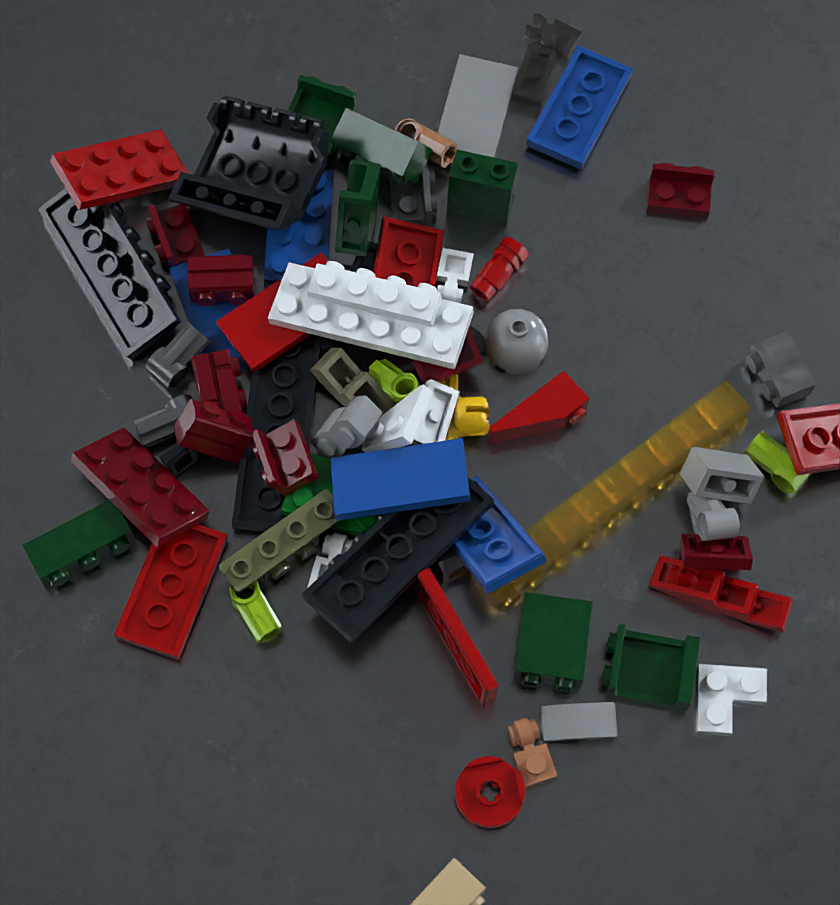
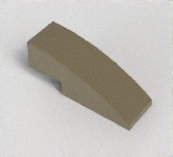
M331 348L310 369L312 374L344 407L353 398L358 396H367L382 411V415L395 406L368 372H362L342 348Z

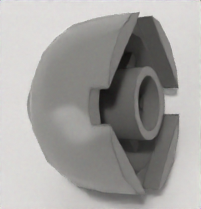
M524 309L506 310L499 313L489 324L484 340L485 353L495 367L498 365L500 368L505 369L506 373L525 374L536 369L548 350L547 329L542 320L533 312Z

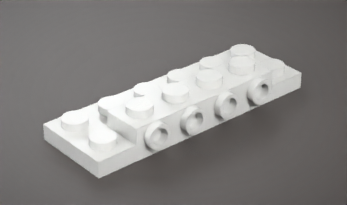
M328 261L326 265L317 263L316 268L289 262L270 310L268 320L273 325L455 369L474 310L473 306L442 299L441 293L437 292L434 286L427 283H420L418 287L406 285V281L397 276H388L387 280L376 278L372 271L364 268L357 269L355 273L345 270L343 265L335 261Z

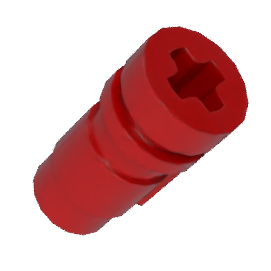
M507 236L504 237L499 243L498 248L492 252L491 260L487 261L476 275L474 281L469 285L470 291L480 300L489 302L511 277L510 275L516 273L520 266L529 258L526 248L515 239Z

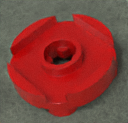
M494 756L480 757L471 761L460 773L455 786V801L459 811L470 824L482 828H498L508 824L519 814L525 798V784L520 772L514 766L512 767L509 763L504 762L503 759ZM491 783L493 789H499L500 794L495 795V801H488L487 797H481L480 792L484 791L485 784Z

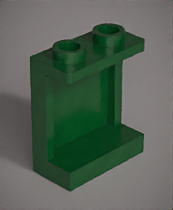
M300 74L297 79V91L287 111L300 114L299 125L302 115L325 120L324 131L329 132L326 168L330 169L340 146L330 142L345 108L356 112V93L347 87L334 86L323 82L317 77H307Z
M456 150L449 174L446 213L507 226L514 200L513 185L518 164L508 160Z
M351 160L349 163L347 191L341 190L339 195L335 242L336 253L367 256L377 217L381 164L357 160Z
M525 592L513 679L520 680V684L529 687H539L541 683L554 685V689L564 692H572L575 688H581L585 674L593 601Z
M618 624L615 633H609L606 652L612 653L610 666L604 665L601 685L607 686L605 697L687 711L692 704L700 637L687 635L684 640L625 630L626 625Z

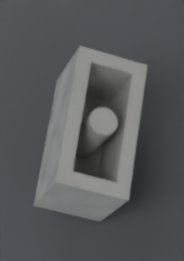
M699 447L691 448L680 472L685 483L697 497L752 504L764 479V475L748 455Z

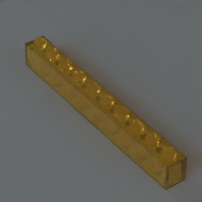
M727 380L723 381L525 530L545 554L546 563L489 594L486 593L473 575L471 576V581L495 610H498L503 605L506 608L512 606L521 598L522 594L520 592L531 585L534 588L541 584L548 577L546 572L555 565L558 568L563 567L573 558L572 552L580 546L586 549L599 538L598 533L605 527L612 529L625 518L623 514L632 507L634 510L642 507L650 499L648 495L658 488L659 491L667 488L675 480L673 476L682 470L692 447L716 450L723 444L724 440L722 438L730 432L736 435L749 423L747 418L752 408Z

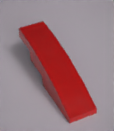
M662 555L659 556L650 582L651 588L680 600L746 623L784 633L793 605L791 597L760 590L758 584L727 577L722 570L711 568L697 570L683 567L682 560Z

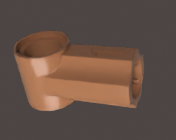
M410 118L400 121L396 126L395 131L410 138L416 132L414 140L433 149L428 158L429 160L444 168L448 164L453 163L458 145L454 141Z

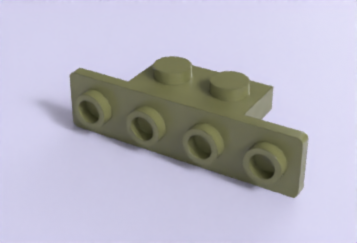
M328 489L323 490L219 564V570L237 593L261 577L264 581L270 577H273L275 580L280 578L290 570L289 564L298 557L304 560L318 549L316 544L319 543L320 535L339 522L336 521L334 515V501L331 492Z

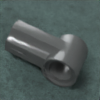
M188 322L167 347L159 348L151 355L146 363V368L168 389L172 390L179 386L189 373L188 367L192 364L191 357L200 355L211 341Z
M186 394L175 397L165 405L164 409L133 421L145 448L175 437V423L180 415L183 414L190 399H193L191 395Z

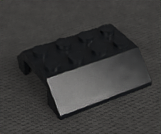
M224 95L220 104L213 103L207 115V120L214 129V133L194 175L181 172L168 199L174 203L274 230H284L303 219L326 168L329 132L324 131L325 120L302 115L299 125V113L275 108L272 113V107L250 101L245 105V100Z

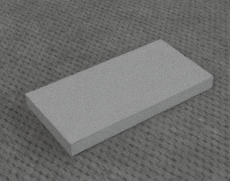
M459 54L438 134L457 143V150L495 158L518 67Z

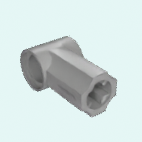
M692 492L688 493L687 504L697 518L698 534L702 541L737 538L740 524L738 514L734 508H725L719 499L697 497Z

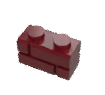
M253 256L188 257V291L190 302L204 307L212 306L215 302L228 301L232 305H242L254 297Z
M229 350L191 357L200 402L208 400L217 404L219 408L230 412L234 410L242 411V408L248 407L244 388L237 389L235 377L241 376L237 357L231 358Z
M190 399L183 414L180 415L174 426L177 445L237 464L245 453V449L249 447L254 439L251 418L244 412L239 410L230 412L219 408L217 404L208 400L199 402Z

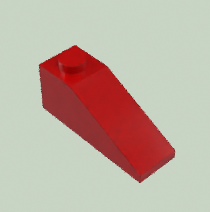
M563 370L489 427L488 440L491 444L561 430L570 423L576 425L587 415L586 410L589 397Z

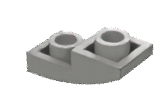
M614 702L541 706L543 741L594 740L618 737Z

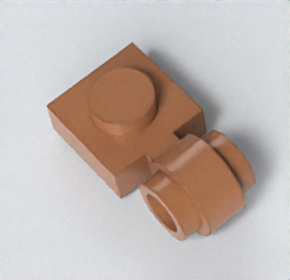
M525 717L513 721V725L507 727L513 747L519 745L523 749V751L514 753L512 757L517 770L523 778L525 788L556 779L557 773L547 744L534 746L535 740L540 739L535 719L528 720Z

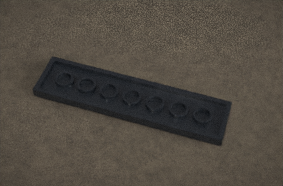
M264 284L263 290H265L271 285ZM310 335L267 365L252 373L246 415L251 418L253 430L258 428L267 435L294 419L300 424L309 448L317 378L310 369L320 360L321 336ZM253 439L240 459L232 528L265 532L287 517L280 514L285 496L275 488L270 489L263 480L261 472L264 470V467L253 451L252 445L255 443Z

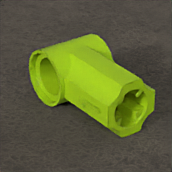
M387 359L376 360L369 366L368 374L395 403H399L420 386V383L413 374L403 372Z
M764 431L754 438L744 453L771 474L774 484L788 494H794L810 475L796 476L788 450Z
M257 580L247 587L254 591L253 596L248 599L238 598L237 592L230 584L229 592L233 606L239 611L257 644L268 642L283 631L281 623L260 590Z

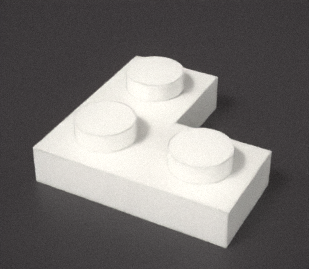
M698 664L696 734L730 736L732 734L733 703L766 704L767 669Z

